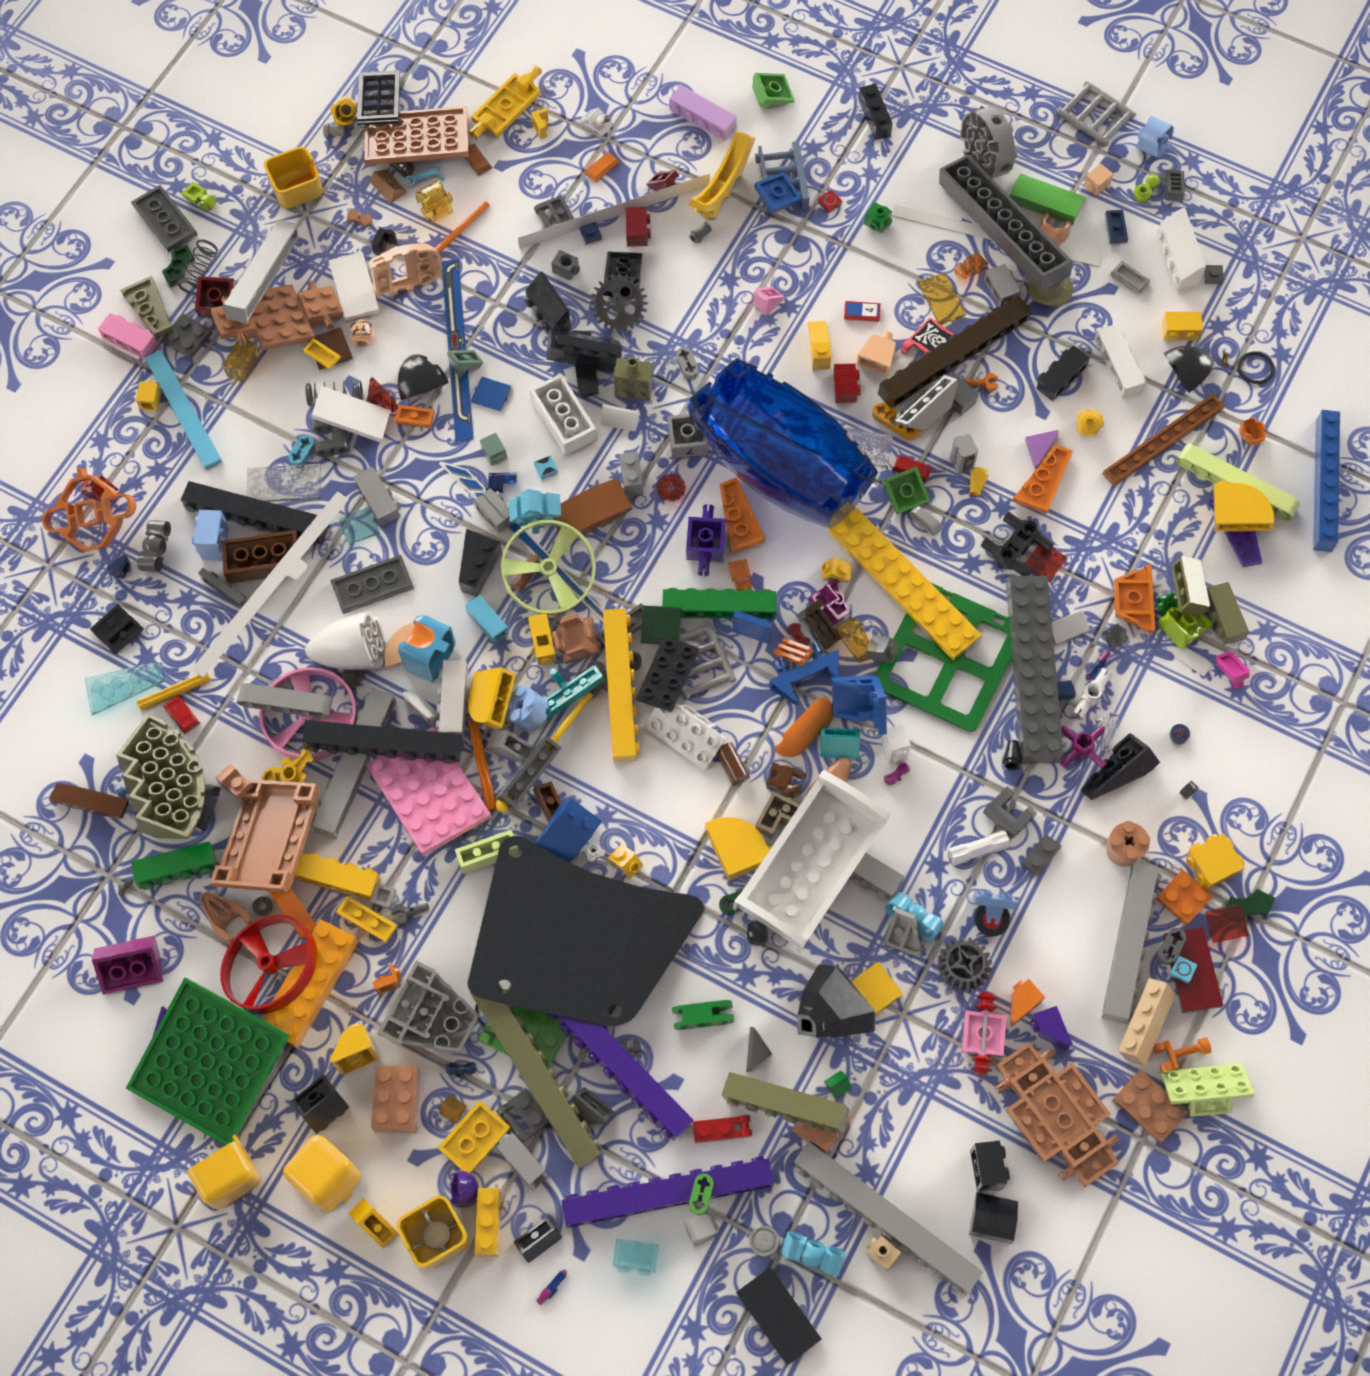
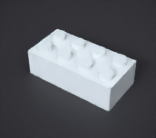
M562 374L529 389L532 403L565 455L597 440L595 426Z

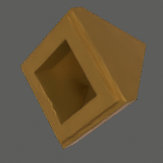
M449 1095L442 1102L439 1114L457 1124L467 1105Z

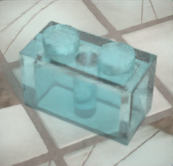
M616 1239L613 1267L622 1273L637 1270L639 1275L651 1276V1272L656 1273L659 1244Z

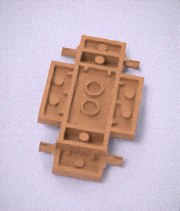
M312 280V282L308 281L307 283L310 290L300 291L298 296L292 284L268 288L247 323L226 319L223 306L211 308V315L221 339L237 338L239 345L242 346L243 343V346L247 344L246 339L257 337L263 351L311 341L314 338L311 327L325 324L327 329L329 327L332 329L334 325L331 319L343 316V309L332 286L317 288ZM224 296L221 298L223 304L224 301L228 299L227 296H225V298Z
M1028 1042L996 1065L1004 1081L994 1088L998 1090V1094L1010 1088L1020 1099L1005 1111L1042 1162H1046L1059 1152L1068 1168L1059 1173L1058 1176L1062 1177L1061 1180L1064 1182L1067 1178L1074 1175L1085 1188L1119 1164L1111 1149L1113 1145L1120 1142L1119 1137L1115 1139L1117 1135L1114 1134L1105 1140L1095 1127L1109 1117L1111 1113L1073 1062L1056 1074L1047 1063V1060L1056 1055L1055 1051L1049 1048L1041 1054Z

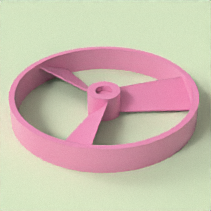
M314 667L300 668L284 674L270 686L280 688L291 681L296 691L311 693L309 675L324 676L341 684L351 696L353 705L352 713L330 711L328 719L300 716V719L272 739L269 738L265 727L266 710H260L259 720L261 729L269 744L281 755L292 760H296L301 756V754L288 752L282 748L306 720L346 724L357 723L358 710L353 693L347 683L331 671ZM326 750L312 753L314 761L333 755V753H329Z

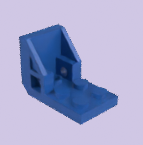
M865 675L832 678L833 716L857 722L873 721V727L877 728L879 735L887 734L886 696L879 677Z

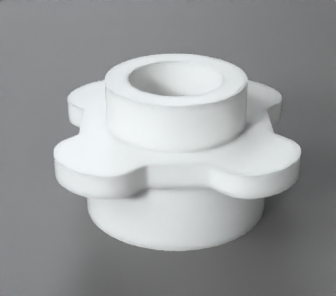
M597 839L592 840V843L588 845L585 844L582 848L589 862H594L605 855V850L600 847V841Z

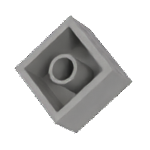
M704 412L667 416L672 459L708 455Z

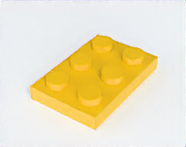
M479 1100L437 1148L462 1171L471 1174L498 1144L499 1139L508 1133L511 1127Z

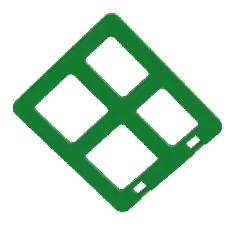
M931 583L940 593L951 597L949 602L960 613L966 615L967 620L976 629L980 623H984L1007 634L993 666L987 667L965 656L966 651L952 660L936 643L913 633L916 622L906 613L893 638L894 642L899 646L897 655L892 663L881 662L874 676L879 677L885 694L965 731L973 732L978 728L1012 658L1009 617H1005L992 609ZM994 617L1005 621L1003 626L993 622ZM905 646H909L944 663L928 696H923L889 680V676ZM957 670H962L984 681L970 713L967 715L941 703Z

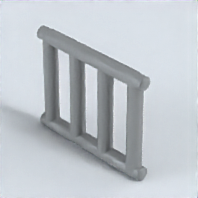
M1086 81L1083 85L1084 87L1063 109L1060 108L1057 114L1101 144L1108 146L1109 140L1130 118L1133 119L1136 113L1092 83ZM1089 91L1097 95L1077 118L1069 114L1070 110ZM1102 100L1111 105L1090 127L1082 123ZM1116 109L1124 113L1122 118L1104 136L1096 132Z
M710 621L705 622L702 627L680 635L679 641L684 642L708 633L711 642L699 646L698 655L715 649L719 657L691 668L688 677L720 665L723 666L726 674L688 689L684 684L681 695L685 701L690 699L691 695L728 681L730 683L736 681L735 674Z

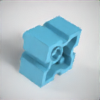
M525 490L520 494V497L516 496L509 500L510 522L517 523L519 526H525L536 521L555 520L561 516L560 494L549 492L543 494L537 490ZM544 525L532 527L533 534L540 533V528H543Z

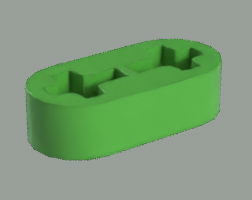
M700 1174L694 1181L689 1208L695 1215H703L709 1206L713 1190V1179L708 1174ZM707 1179V1183L710 1186L705 1187L704 1193H701V1185L698 1182ZM699 1196L703 1197L702 1204L705 1207L697 1211L693 1202L697 1203Z

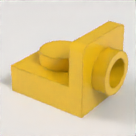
M544 108L531 114L532 126L540 139L547 137L546 130L548 125L546 122L549 119L548 110Z

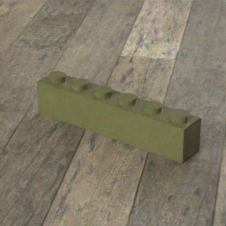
M732 1072L728 1074L721 1095L728 1105L738 1107V1105L746 1106L745 1109L755 1113L760 1110L772 1118L777 1116L784 1117L785 1121L796 1124V1121L804 1123L803 1126L810 1129L819 1127L825 1133L831 1135L843 1133L850 1111L846 1104Z

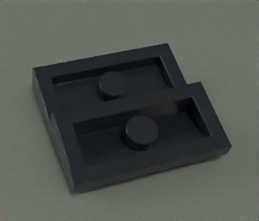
M119 604L90 628V631L115 655L144 630Z

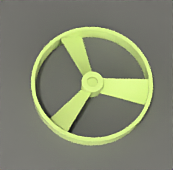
M555 520L536 521L519 529L508 541L501 560V576L507 592L521 607L537 614L547 613V615H555L574 608L586 597L595 577V557L587 539L574 527ZM540 525L561 527L549 558L544 559L541 563L505 558L511 543L524 531ZM577 537L587 548L592 564L589 586L579 599L576 598L556 571V563ZM541 572L543 576L548 577L561 609L540 610L525 604L512 592L505 576Z

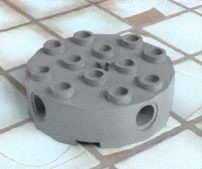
M989 106L967 113L962 120L960 130L961 140H964L965 150H963L964 156L969 154L992 179L1008 174L1013 169L1015 158H1017L1012 135L1013 127L1007 122L1001 110L999 111Z

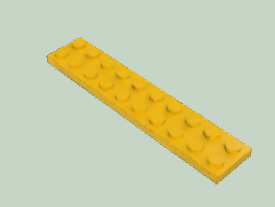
M857 508L828 529V533L952 660L956 659L981 639L982 634Z

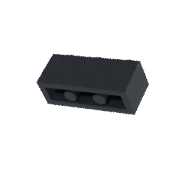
M876 83L860 87L858 101L874 140L890 137L893 123Z
M1074 345L1069 350H1064L1060 359L1053 361L1048 368L1049 370L1039 375L1036 389L1051 401H1054L1088 367L1090 357Z

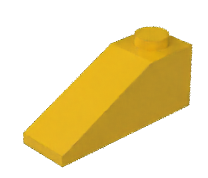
M826 321L808 322L812 370L830 369L831 350Z

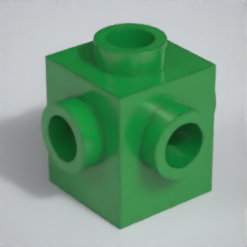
M873 202L865 213L864 225L874 231L883 233L885 228H889L892 224V210Z

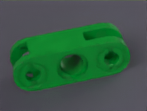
M720 1000L672 1007L673 1014H682L683 1021L673 1024L674 1029L686 1030L734 1023L733 1014L720 1015V1011L733 1008L732 1001Z

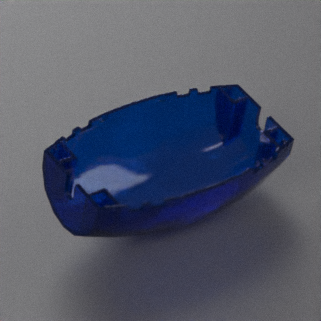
M736 358L717 374L712 387V383L709 381L689 399L687 406L688 415L700 435L732 473L769 502L808 522L829 529L837 526L856 507L872 485L878 474L876 467L867 454L863 455L858 449L859 444L856 441H852L847 436V431L817 403L785 381L781 383L775 380L773 374L768 372L766 375L758 371V367Z

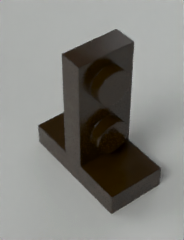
M818 599L798 613L796 617L799 621L804 619L821 645L827 650L841 640L842 637L820 608L824 604Z

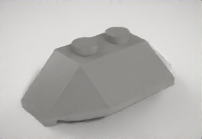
M944 375L940 377V380L933 381L923 387L898 410L895 419L896 423L909 428L929 429L952 407L958 380Z

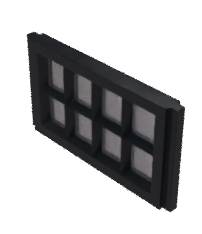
M400 70L360 72L357 110L358 126L399 123Z

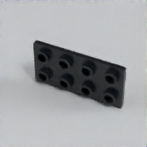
M664 636L636 700L672 712L698 655L699 648Z

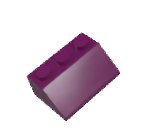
M155 935L94 948L92 963L103 995L163 982L160 952Z

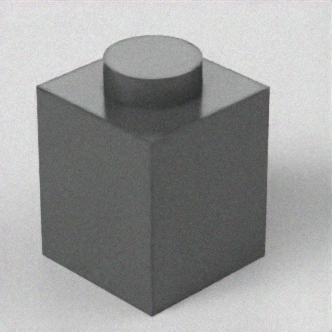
M872 635L865 652L874 662L892 663L898 653L899 646L891 637Z

